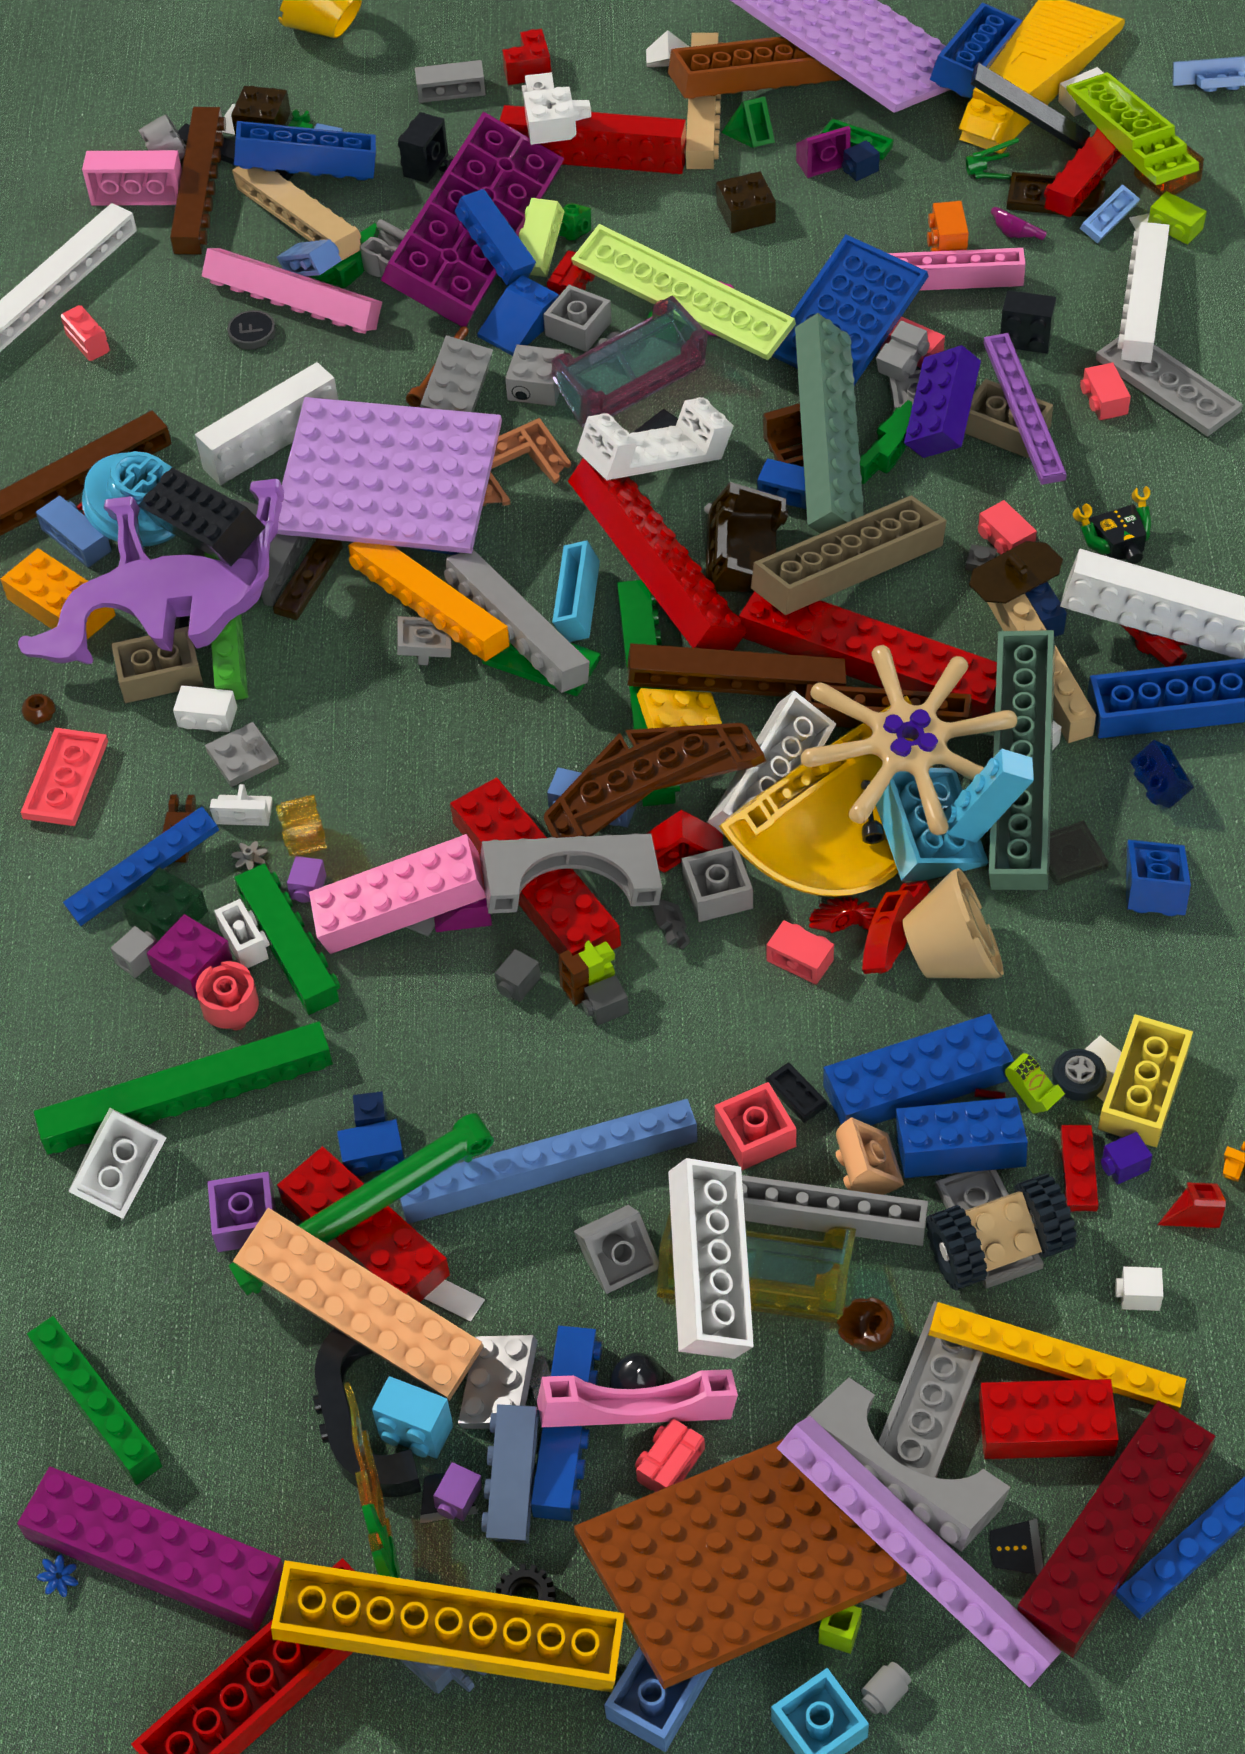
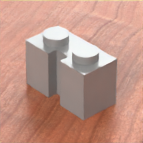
M900 321L891 334L890 342L885 343L876 357L878 372L904 383L908 376L915 372L917 362L921 356H925L929 350L930 343L928 342L927 331Z

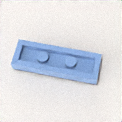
M1122 184L1083 222L1079 229L1098 244L1138 204L1140 198Z

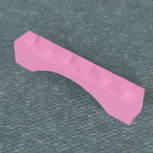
M732 1369L702 1370L669 1384L641 1389L602 1387L585 1382L574 1375L547 1376L541 1379L537 1405L541 1427L670 1422L671 1419L679 1422L727 1420L732 1417L738 1394Z

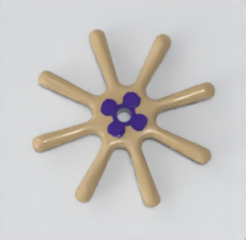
M884 645L876 646L872 651V658L889 699L890 709L886 712L872 711L822 682L816 683L811 689L813 699L865 723L872 729V735L865 740L805 749L800 756L801 762L806 767H815L867 754L877 755L881 758L883 765L850 809V819L858 824L865 823L892 777L897 772L906 771L911 773L916 780L930 832L934 835H943L948 831L949 825L929 775V769L933 765L942 764L973 781L975 775L979 774L984 767L951 752L947 747V742L954 737L1014 728L1018 722L1017 716L1011 710H1004L952 723L941 721L937 717L936 712L967 671L968 662L966 659L960 656L953 657L926 702L922 705H911L903 697L890 649ZM905 738H910L914 741H908Z

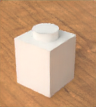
M1123 1266L1121 1278H1116L1115 1296L1121 1297V1309L1160 1311L1163 1300L1162 1268Z

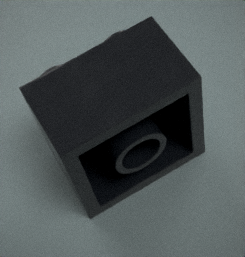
M419 112L415 119L410 122L406 131L400 135L398 147L400 148V164L403 169V177L428 183L442 165L443 160L448 157L444 118Z
M1007 290L1002 310L1000 334L1008 333L1014 348L1017 350L1048 354L1053 334L1056 297Z

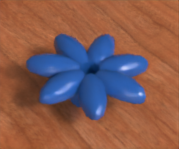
M62 1554L57 1556L55 1564L48 1559L42 1560V1564L47 1572L38 1574L37 1579L48 1582L45 1593L51 1594L57 1587L59 1594L62 1597H66V1585H78V1581L74 1577L69 1576L76 1569V1564H69L64 1567V1557Z

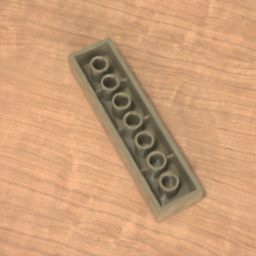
M912 495L755 561L751 589L783 614L787 615L943 545L947 520Z

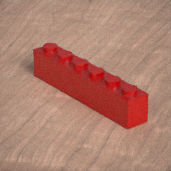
M1098 128L1095 134L1087 139L1085 146L1082 149H1078L1073 160L1067 162L1065 169L1062 172H1058L1054 182L1047 185L1044 191V198H1046L1044 208L1071 217L1099 184L1100 180L1105 177L1122 157L1123 154Z

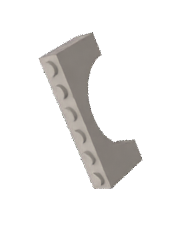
M634 833L630 835L482 841L480 863L488 914L517 912L519 896L523 888L537 876L558 869H583L609 878L624 891L630 906L659 905L662 883L651 834Z
M851 1378L846 1379L807 1417L811 1416L932 1531L962 1552L1002 1509L1011 1487L985 1469L967 1478L940 1479L923 1475L902 1465L878 1444L869 1428L867 1416L875 1395Z

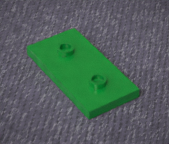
M510 642L508 648L486 662L482 659V663L557 689ZM571 643L590 661V677L601 660L600 653ZM585 684L565 691V693L578 697Z

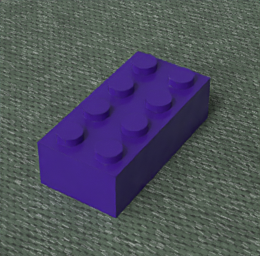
M960 345L924 357L904 440V444L923 458L962 447L981 360L964 346Z

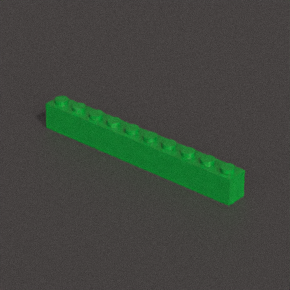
M642 580L617 582L626 667L628 665L630 643L662 645L660 629H655V625H659L658 609H652V605H656V599ZM629 686L634 729H648L637 698L639 690L641 688H663ZM680 784L652 791L642 799L643 807L675 804V792H680Z
M318 1021L33 1112L41 1142L47 1155L64 1152L68 1148L91 1143L109 1108L143 1125H150L159 1119L178 1116L185 1111L197 1107H206L213 1102L226 1098H235L242 1093L254 1089H263L279 1081L292 1080L298 1075L311 1071H320L327 1066L333 1065L321 1023Z

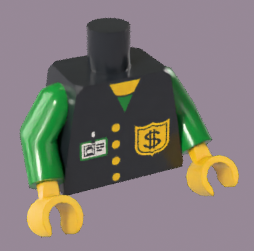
M1147 486L1144 487V497L1138 495L1137 488L1133 491L1132 499L1138 503L1137 508L1132 504L1090 517L1092 515V507L1086 503L1082 506L1085 515L1077 507L1073 512V518L1082 523L1080 528L1087 546L1107 557L1117 560L1126 558L1128 563H1139L1143 558L1142 552L1145 548V542L1150 538L1151 516L1150 508L1146 506V499L1150 496V489Z

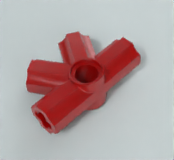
M1121 625L1136 639L1135 644L1139 651L1152 654L1165 667L1180 666L1186 659L1187 653L1180 646L1189 644Z

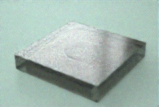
M1084 820L1050 832L1049 874L1056 886L1108 868L1109 862Z

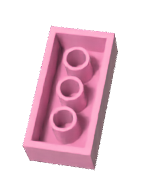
M178 150L86 151L82 171L91 206H108L111 203L115 205H176L182 167Z

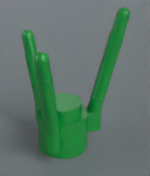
M1019 138L1006 141L981 152H975L971 156H966L968 175L975 174V179H1011L1009 174L983 172V170H987V162L1008 157L1010 155L1009 152L987 157L985 155L1018 143Z

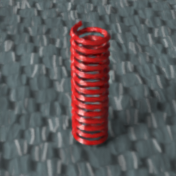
M976 1089L974 1097L982 1098L983 1096V1098L987 1097V1099L1005 1098V1092L1003 1094L1001 1091L991 1090L990 1092L989 1090L988 1092V1090Z

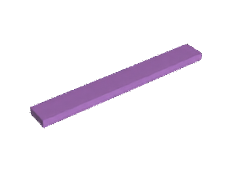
M1004 333L984 337L983 344L1040 484L1065 481L1066 471L1009 334Z

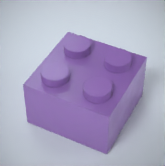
M269 1172L208 1181L211 1230L217 1251L241 1249L267 1208L276 1212L274 1189Z

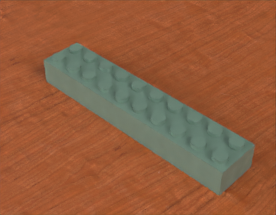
M817 313L796 326L795 334L807 524L821 534L864 516V499L861 486L862 476L860 473L851 338L847 332L836 327L831 320Z
M1054 630L998 631L995 712L1011 710L1016 714L1018 722L1014 728L994 731L993 758L1001 749L1032 757L1034 781L990 829L989 879L991 890H1048L1055 673Z

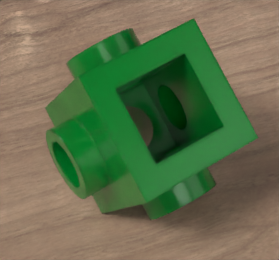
M574 203L565 205L558 235L564 236L567 240H577L580 236L591 231V208Z

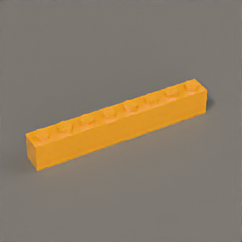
M353 542L348 545L350 553L349 562L355 570H359L370 581L384 588L388 594L394 595L405 606L412 608L420 617L428 619L438 630L446 632L455 642L465 646L473 655H477L486 662L510 646L507 625L396 547Z

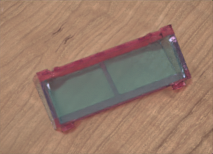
M672 295L665 300L658 301L654 305L652 317L576 358H573L570 353L558 355L552 360V378L577 421L584 429L588 416L600 415L602 413L614 416L704 366L708 333Z

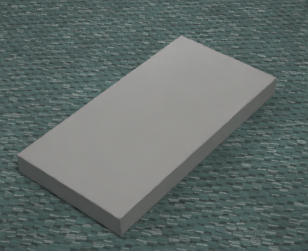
M996 1170L958 1173L938 1180L935 1183V1187L946 1209L959 1205L961 1209L968 1210L1009 1195ZM1039 1253L988 1271L987 1277L982 1283L985 1289L1043 1269L1044 1263Z

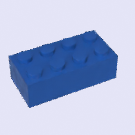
M1017 1097L896 1109V1137L905 1178L1026 1167L1028 1141Z

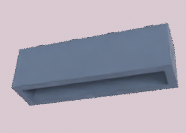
M497 1404V1413H491L490 1433H495L494 1446L488 1447L487 1465L492 1466L491 1479L485 1480L484 1498L489 1499L488 1512H483L481 1531L486 1533V1538L489 1541L529 1544L531 1501L539 1411L535 1406Z

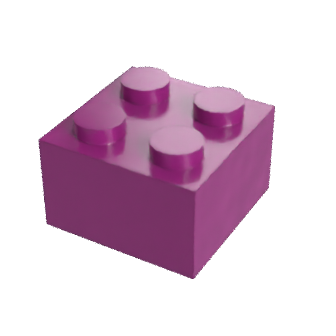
M185 914L147 952L153 973L195 999L198 998L196 983L201 973L210 966L215 968L220 966L221 962L233 960L228 940Z

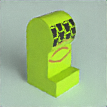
M1022 1053L1005 1069L1007 1079L1033 1114L1048 1111L1065 1094L1058 1084H1052L1045 1073L1041 1071L1037 1061L1026 1053Z

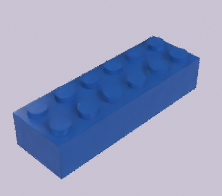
M982 2L938 55L930 80L942 88H949L962 97L972 98L975 87L970 83L974 67L980 63L989 69L1023 20Z
M237 121L234 165L240 168L251 169L258 167L265 171H275L278 169L293 174L309 172V174L314 176L329 174L336 178L350 176L358 180L374 179L376 135Z
M1245 658L1091 675L1087 699L1096 714L1095 729L1098 739L1245 722Z
M987 1014L825 1066L823 1086L841 1125L852 1117L871 1126L896 1118L897 1108L936 1105L975 1092L976 1089H985L1009 1081L1005 1075V1069L1014 1062V1059L991 1014Z

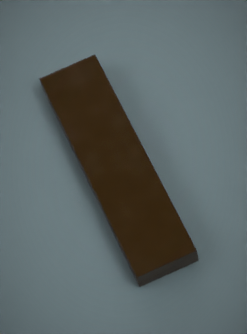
M316 539L273 607L274 614L293 620L299 619L343 549L341 541Z

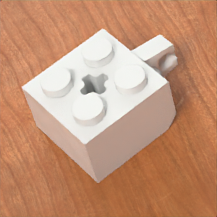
M569 87L523 92L525 116L531 145L571 140L576 135V121L591 117L590 101L572 100Z

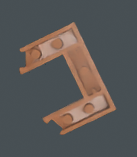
M538 418L498 437L491 469L528 453L537 466L555 484L560 480L559 473L564 467L570 468L571 462L542 420ZM490 472L483 506H486V503H502V506L510 505V499Z

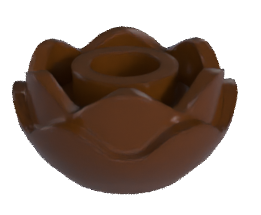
M45 694L29 696L22 706V714L25 720L33 724L49 721L56 710L53 700Z

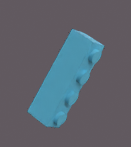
M588 540L563 547L552 623L557 631L569 642L590 637L600 560Z
M1001 749L994 758H991L987 766L979 774L975 775L971 784L961 791L955 802L947 807L945 811L949 825L947 834L977 843L1034 781L1032 757Z

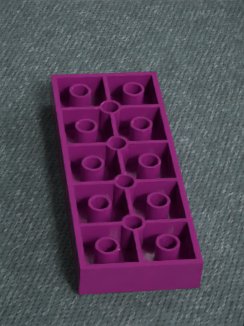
M483 111L392 255L381 281L457 325L466 327L496 278L497 273L454 212L460 198L484 189L519 237V232L524 227L526 220L525 210L530 205L531 198L543 199L555 179L564 158L540 144L531 145L530 138Z

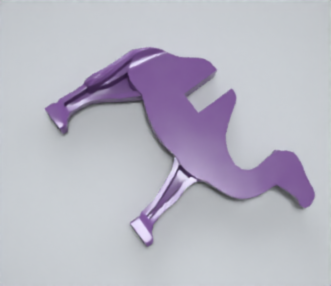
M269 479L251 482L249 491L259 502L256 517L266 527L232 566L219 560L195 555H171L150 560L146 555L139 535L138 515L140 508L135 499L129 496L105 500L104 509L112 519L118 522V550L121 556L118 567L107 574L80 585L72 591L62 607L57 627L33 637L22 636L18 641L21 652L27 657H39L55 663H68L77 660L84 664H92L93 657L87 649L86 622L91 612L103 607L116 608L135 616L154 643L160 649L172 651L176 617L190 616L188 636L194 646L198 649L209 645L218 637L228 622L246 612L260 598L264 583L268 579L270 543L278 533V521L282 508L281 502L284 500V489L280 480Z

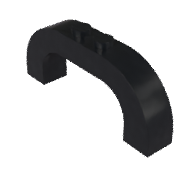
M334 1328L323 1341L315 1363V1380L318 1395L313 1396L317 1415L323 1414L325 1423L319 1425L323 1444L330 1443L335 1462L343 1476L355 1487L366 1493L381 1497H402L422 1492L411 1449L391 1455H376L366 1451L358 1444L345 1393L344 1381L351 1365L359 1358L373 1352Z

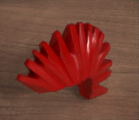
M842 896L841 899L837 897L834 900L828 899V904L821 903L819 905L820 909H814L813 913H811L809 928L834 933L844 930L849 926L859 924L863 929L869 930L877 908H868L870 903L867 901L858 905L859 898L853 900L852 897H848V900H846Z

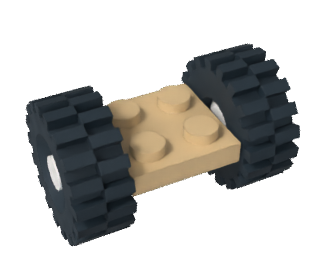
M1043 1174L1015 1185L1013 1194L968 1210L961 1209V1206L956 1205L926 1217L927 1236L931 1242V1250H933L935 1255L934 1259L936 1263L938 1262L941 1274H944L947 1284L949 1283L952 1289L958 1290L986 1279L988 1271L1039 1253L1040 1257L1046 1258L1075 1247L1077 1233L1073 1228L1075 1222L1070 1215L1072 1212L1070 1206L1066 1204L1067 1199L1061 1193L1059 1184H1055V1179L1052 1176Z

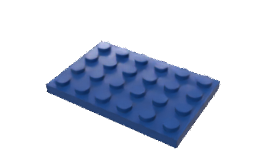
M846 234L790 314L791 317L795 318L796 325L772 357L798 369L795 327L819 313L824 318L831 320L840 330L847 332L851 338L855 386L929 277L928 272Z

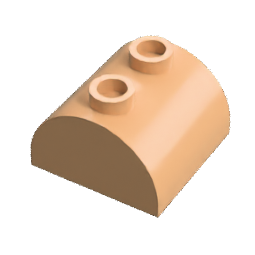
M852 1117L837 1129L836 1138L840 1149L836 1151V1157L839 1163L846 1168L847 1175L843 1178V1181L848 1190L883 1195L897 1190L904 1185L887 1132Z

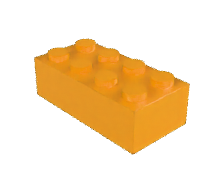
M39 548L0 578L7 599L51 629L57 627L62 607L71 592L88 582V580ZM103 607L91 612L86 622L87 640L116 616L114 608Z

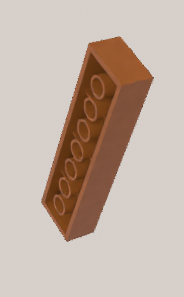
M783 36L671 49L668 68L669 76L683 97L690 99L726 93L735 94L743 91H758L759 89L767 88L777 89L784 86H799L809 83L818 84L825 81H840L844 79Z

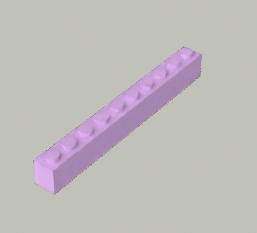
M811 1416L797 1423L779 1444L777 1449L1029 1688L1058 1657L1061 1651Z

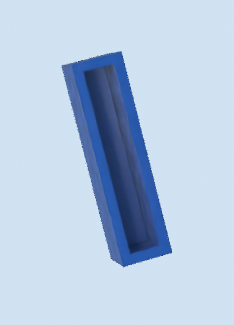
M481 189L462 196L454 212L470 233L471 238L478 244L484 256L493 265L498 276L502 278L506 285L513 283L521 275L529 277L536 261L487 192Z

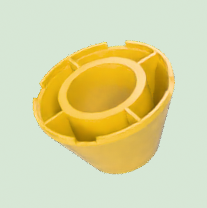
M283 0L280 7L283 15L282 18L279 16L278 20L285 27L335 39L341 36L351 25L359 12L362 0Z

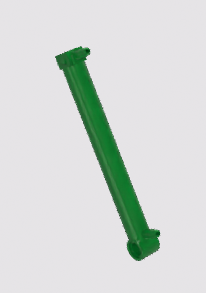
M477 1113L468 1114L459 1119L454 1124L452 1130L297 1226L327 1244L461 1160L467 1163L471 1162L474 1156L484 1153L493 1145L494 1138ZM234 1262L228 1265L239 1286L247 1296L252 1292L258 1294L261 1291V1287L264 1286L263 1282L239 1268Z

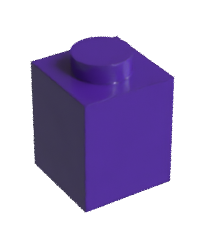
M1134 1132L1105 1145L1101 1165L1104 1172L1108 1176H1112L1118 1185L1149 1171L1153 1155L1139 1134Z

